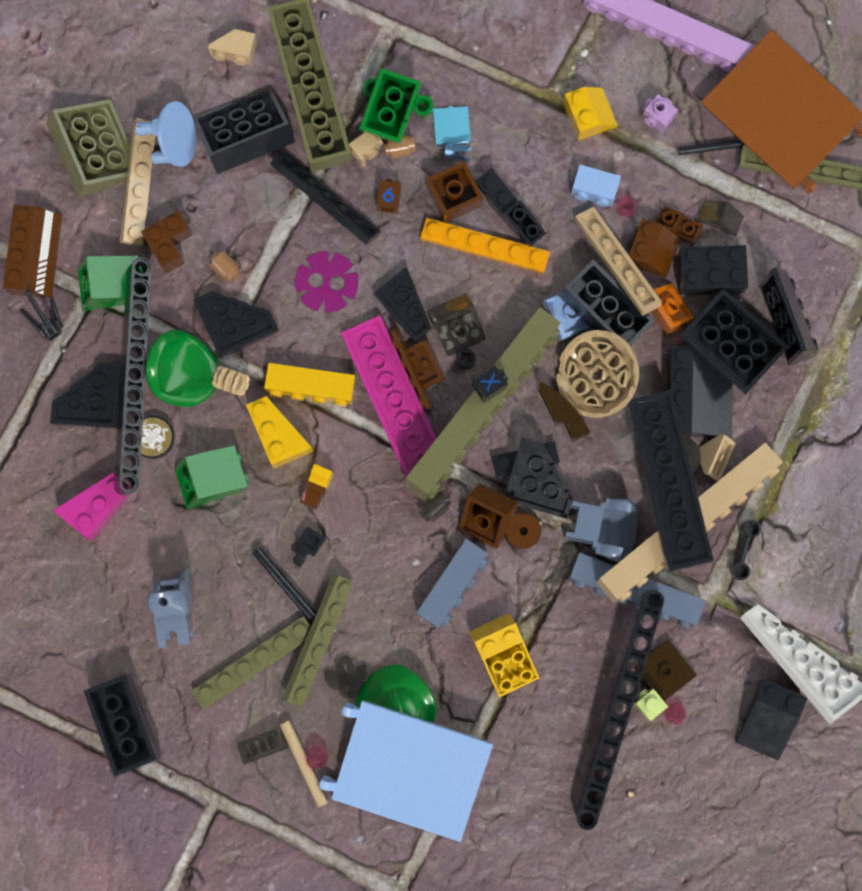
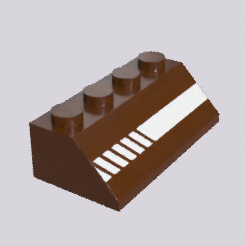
M13 206L3 289L9 295L26 296L25 291L28 290L32 297L52 298L62 223L61 214L35 206Z

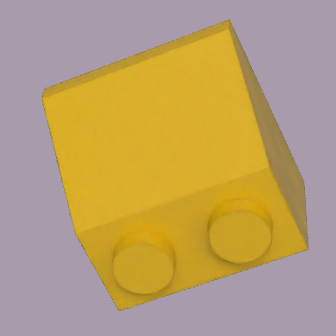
M583 87L564 95L563 105L578 141L618 126L603 88Z

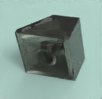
M466 293L427 310L432 327L447 357L486 339L475 306Z

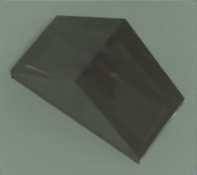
M704 200L696 221L736 236L744 216L729 202Z

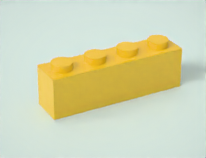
M268 363L264 389L272 397L282 398V395L291 396L293 400L303 401L304 398L312 399L314 403L325 404V401L334 402L335 406L347 407V404L352 405L356 377L350 374Z

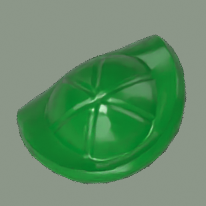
M168 330L161 334L150 348L145 367L146 380L151 392L161 401L178 407H193L206 401L217 389L213 386L212 381L219 363L213 352L191 334L182 330Z
M387 665L371 673L362 684L356 697L355 706L359 708L362 700L431 723H434L436 719L437 705L432 690L420 676L402 665Z

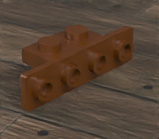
M396 329L392 330L391 334L393 337H391V342L395 349L400 351V361L411 375L408 377L413 388H417L419 403L428 410L435 409L427 389L445 380V377L429 342L424 340L408 348L401 332Z

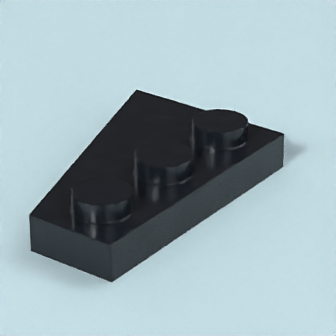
M407 266L373 293L414 343L418 342L432 330Z

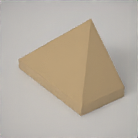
M725 434L718 435L696 449L704 474L715 482L722 478L736 445Z

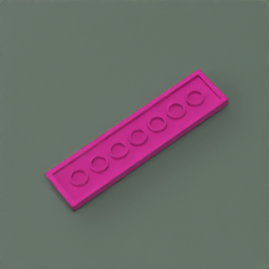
M377 316L341 332V336L401 468L407 477L437 438L423 407L418 401L417 394L409 381L406 370L401 364L400 357L391 342L381 316Z

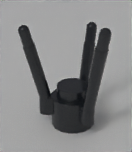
M26 290V296L42 320L41 327L23 309H20V313L40 333L42 338H46L49 341L61 335V328L64 326L59 319L54 299H49L55 319L53 321L52 318L46 319L30 292Z

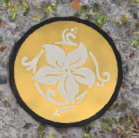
M147 416L143 418L141 456L147 459L165 457L173 448L175 440L173 427L167 420L159 416Z

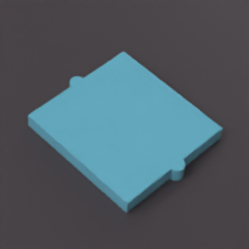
M449 106V108L434 109L436 145H446V142L458 143L471 140L468 106Z

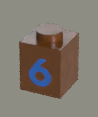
M380 180L376 204L377 211L398 214L402 185L397 180Z

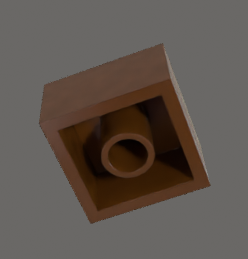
M465 161L426 178V188L444 223L483 206V196Z

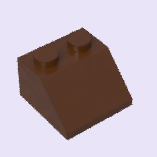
M642 218L629 257L638 269L666 278L680 238L664 225Z
M479 484L467 497L459 530L497 549L514 519L518 502Z

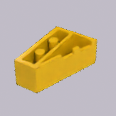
M267 397L246 405L273 468L314 452L312 447Z

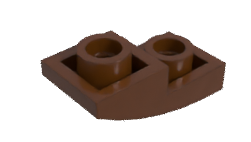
M663 206L656 220V223L664 225L677 235L680 240L695 246L704 228L703 224L686 218L682 212Z

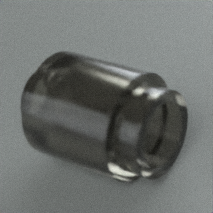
M439 491L433 499L428 498L426 502L419 506L421 511L418 513L426 522L430 520L434 523L449 510L448 507L452 503L442 491Z

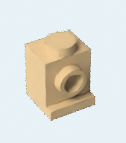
M363 133L349 143L351 154L361 167H364L366 159H373L379 153L383 142L380 137Z

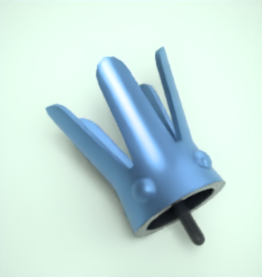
M471 140L458 143L446 142L445 149H439V151H445V159H459L470 162L469 158L455 154V152L470 151V146L458 144L467 143Z

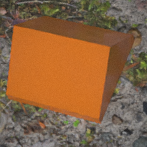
M672 283L653 289L662 301V304L651 311L666 336L695 319Z

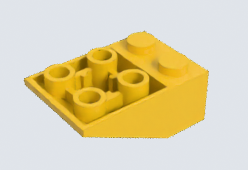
M510 613L469 631L499 697L539 679L518 627Z

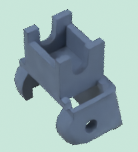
M606 498V501L601 502L600 506L572 502L571 510L578 511L574 533L566 532L565 540L592 545L591 550L595 551L594 556H598L615 565L632 552L638 527L637 512L635 506L632 505V500Z
M183 569L180 577L155 581L153 591L148 592L147 605L154 614L153 621L155 622L158 648L167 647V639H171L170 631L176 633L179 645L190 644V636H194L190 611L194 604L190 569ZM172 585L175 589L167 590V586Z

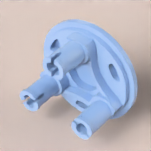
M177 101L169 102L163 107L156 119L136 123L138 128H135L138 136L153 134L158 137L161 151L152 152L151 160L153 164L171 163L176 167H183L191 162L196 150V128L191 113L185 105Z

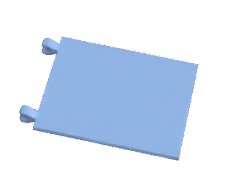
M362 700L360 708L352 703H345L342 715L357 719L338 780L336 781L324 775L319 783V788L326 791H334L332 800L461 842L493 743Z

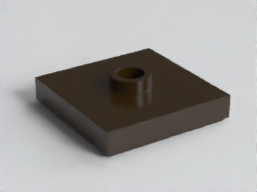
M667 640L648 655L641 678L650 689L656 691L663 701H666L695 678L697 674L671 641ZM639 663L633 667L635 670L638 669Z

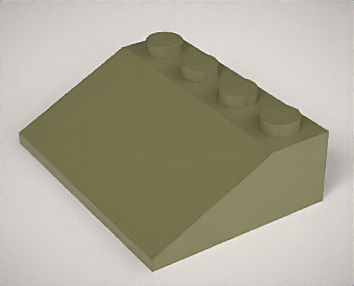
M111 99L51 111L46 124L78 197L99 193L127 181L131 145Z

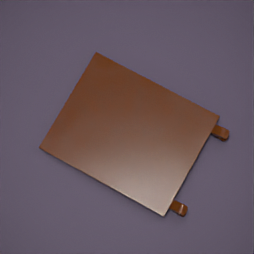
M772 29L700 102L793 190L800 184L808 194H811L817 188V184L807 177L817 165L852 130L862 139V123L860 122L862 120V112Z

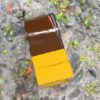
M314 464L300 503L317 510L333 478V472Z

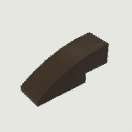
M539 383L537 389L555 427L564 423L573 443L589 436L590 430L585 421L567 399L545 383Z

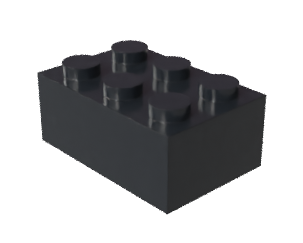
M746 245L680 248L677 254L680 295H718L723 289L729 294H744L748 289Z

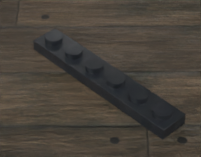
M283 152L273 158L270 164L323 208L326 213L341 223L343 227L353 233L360 241L367 245L379 236L381 231L287 152Z

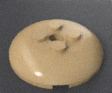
M588 331L574 338L560 356L559 361L561 362L557 374L559 392L580 415L591 418L608 417L622 410L632 399L639 382V364L634 350L621 336L609 331ZM602 369L603 375L601 380H599L598 372Z

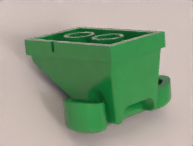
M381 68L377 79L370 78L363 85V91L367 99H369V103L359 129L362 132L401 144L412 111L414 110V113L420 118L429 117L434 111L433 100L427 95L418 96L422 82Z

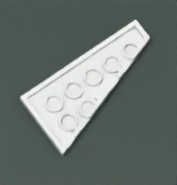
M756 605L741 617V620L829 724L833 723L862 700V683L857 680V675L843 670L839 667V662L813 643H806L799 638V633L793 629L791 631L781 624L780 619L762 606Z

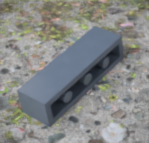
M465 539L416 614L438 629L441 625L446 627L452 618L449 614L453 607L458 609L465 598L462 596V593L466 588L469 590L472 588L477 580L474 575L478 569L483 571L489 560L486 559L488 553Z

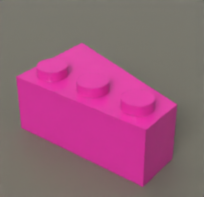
M111 473L53 511L84 537L93 541L131 494L122 496L116 493L114 489L115 474ZM122 481L123 487L130 490L131 486Z

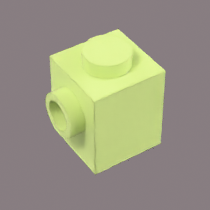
M645 688L636 695L637 700L634 702L635 707L647 721H652L668 707L654 689L647 691Z

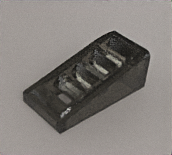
M281 727L236 743L244 765L289 747ZM265 737L267 738L271 750H268L264 741ZM255 741H258L260 750H261V752H262V753H260V754H259L258 749H257V747H256ZM247 744L250 745L253 757H250L246 746Z

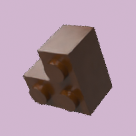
M179 210L141 231L166 274L185 264L175 245L193 235Z

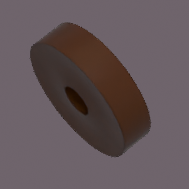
M525 513L517 514L514 516L506 533L507 540L515 548L529 549L539 541L541 526L532 515ZM526 528L527 534L521 535L519 529Z

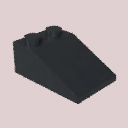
M760 680L736 743L779 761L801 717L807 697L770 681Z

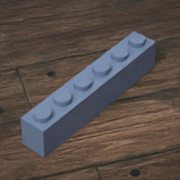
M579 552L569 580H572V585L585 589V586L594 589L593 593L606 597L605 592L599 587L597 581L612 569L614 565ZM650 579L642 587L638 588L635 586L630 590L632 595L625 601L621 602L620 599L617 601L624 605H627V602L635 604V609L638 610L643 594L648 590H657L664 597L660 619L669 621V618L678 621L677 625L690 629V626H697L706 600ZM653 593L648 596L647 602L650 606H656L659 598Z

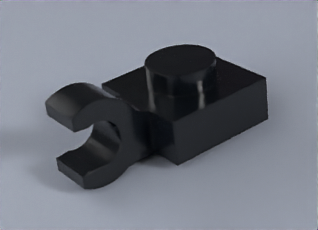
M307 526L296 543V547L300 548L292 562L301 568L308 555L315 558L326 538Z

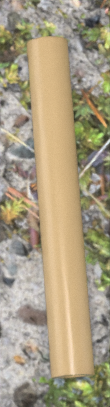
M290 720L281 724V730L317 807L319 808L327 804L328 801L322 789L319 788V782Z

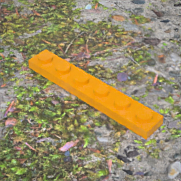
M426 218L420 237L422 241L542 274L545 272L550 251L529 247L528 245Z

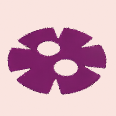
M327 251L309 256L307 261L312 269L300 265L295 276L296 291L309 290L300 300L314 311H319L324 301L326 313L335 312L346 307L347 303L341 294L353 299L359 284L357 272L344 274L353 267L352 262L337 252L334 254L331 263H329ZM314 273L321 274L324 279L322 286L314 288L309 284V277ZM335 276H340L345 281L343 289L339 291L333 290L330 287V280Z

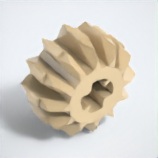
M219 366L216 372H214L212 384L218 389L242 396L249 387L250 378L244 373Z

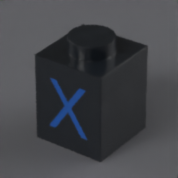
M494 366L475 378L471 386L482 402L486 403L506 390L508 377L503 370H498Z

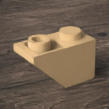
M234 29L210 43L208 49L211 57L215 60H229L241 66L245 64L252 65L257 38L255 33Z

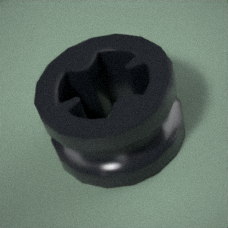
M468 348L460 350L456 358L458 366L464 370L471 369L476 362L474 351ZM462 355H465L466 357L470 355L471 362H461L463 358Z

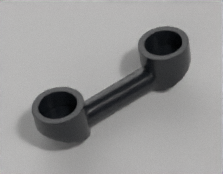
M755 520L745 521L739 529L742 537L736 561L729 569L731 576L736 580H745L750 575V568L744 562L750 538L757 537L761 532V526Z

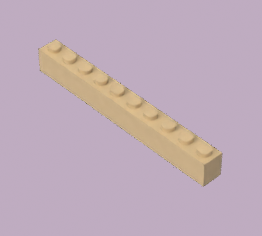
M766 443L698 497L707 532L715 526L713 521L718 517L724 519L732 512L730 507L735 503L739 506L748 499L746 496L751 490L754 493L764 485L762 481L765 478L769 477L771 480L780 472L778 467L783 461ZM659 530L597 581L599 587L613 603L619 599L621 602L625 601L632 595L630 591L635 586L638 588L642 587L649 580L647 576L650 573L654 572L657 574L666 566L664 564L666 558Z

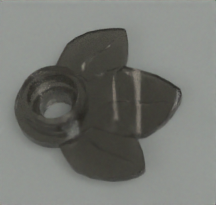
M343 655L338 660L336 670L324 671L327 685L331 689L338 690L345 699L355 698L360 693L361 685L367 681L369 676L366 664L356 667L354 661L346 655ZM347 684L353 685L351 690L345 689Z

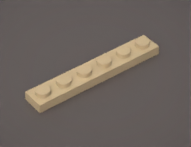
M135 118L133 121L120 243L141 247L144 240L141 231L145 229L152 169L151 154L154 151L155 136L153 134L138 136L135 128H138L136 123L148 122V120Z
M592 207L576 215L575 221L643 316L660 307L662 301L597 210Z

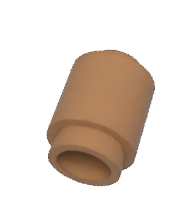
M405 134L401 144L388 140L387 143H384L386 156H390L391 160L410 156L411 153L416 152L412 135L407 136Z
M225 251L221 253L216 252L210 258V268L224 281L232 283L242 272L239 269V265Z

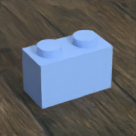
M579 165L571 195L581 201H594L602 207L612 206L621 176Z

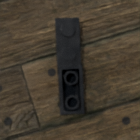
M492 168L475 181L480 191L487 198L488 204L529 247L547 234L521 200L518 201Z

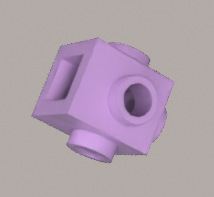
M658 94L654 100L650 98L645 103L642 118L651 128L655 127L662 133L673 121L678 109L673 106L668 98H662Z

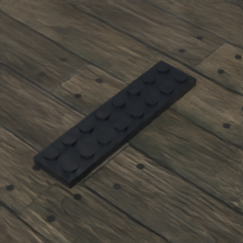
M669 390L631 399L628 403L668 571L674 572L714 563L672 391Z

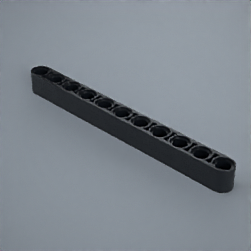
M139 257L131 263L127 269L114 476V489L116 493L122 496H127L136 491L140 478L152 270L151 263L143 257ZM135 266H140L143 269V274L138 273ZM134 287H139L142 295L137 294L134 291ZM132 308H138L141 316L135 315ZM131 329L138 330L140 337H135L131 333ZM130 350H135L138 353V359L130 355ZM129 371L136 373L137 380H132L129 377ZM129 392L135 395L136 402L128 399L127 394ZM126 414L134 417V424L127 421ZM125 436H130L133 439V446L125 442ZM124 457L132 461L131 468L125 466L123 462ZM123 479H126L130 482V490H127L123 487Z
M648 590L642 596L576 812L578 825L584 830L593 829L598 822L664 605V597L657 590ZM654 593L658 596L659 602L656 606L648 604L647 598L650 594ZM645 615H649L652 618V624L648 628H643L640 623L641 618ZM643 637L646 641L645 647L640 650L634 647L635 639ZM631 659L639 661V667L636 671L628 670L627 663ZM624 681L632 682V690L628 693L621 691V684ZM617 703H624L626 705V710L623 714H616L614 712V707ZM610 725L619 726V733L616 736L608 735L607 729ZM604 747H611L613 749L612 755L608 758H604L600 754ZM597 769H604L606 776L598 780L594 777V772ZM590 791L599 792L598 800L594 802L587 799L588 793ZM582 814H592V821L590 823H583L580 820Z

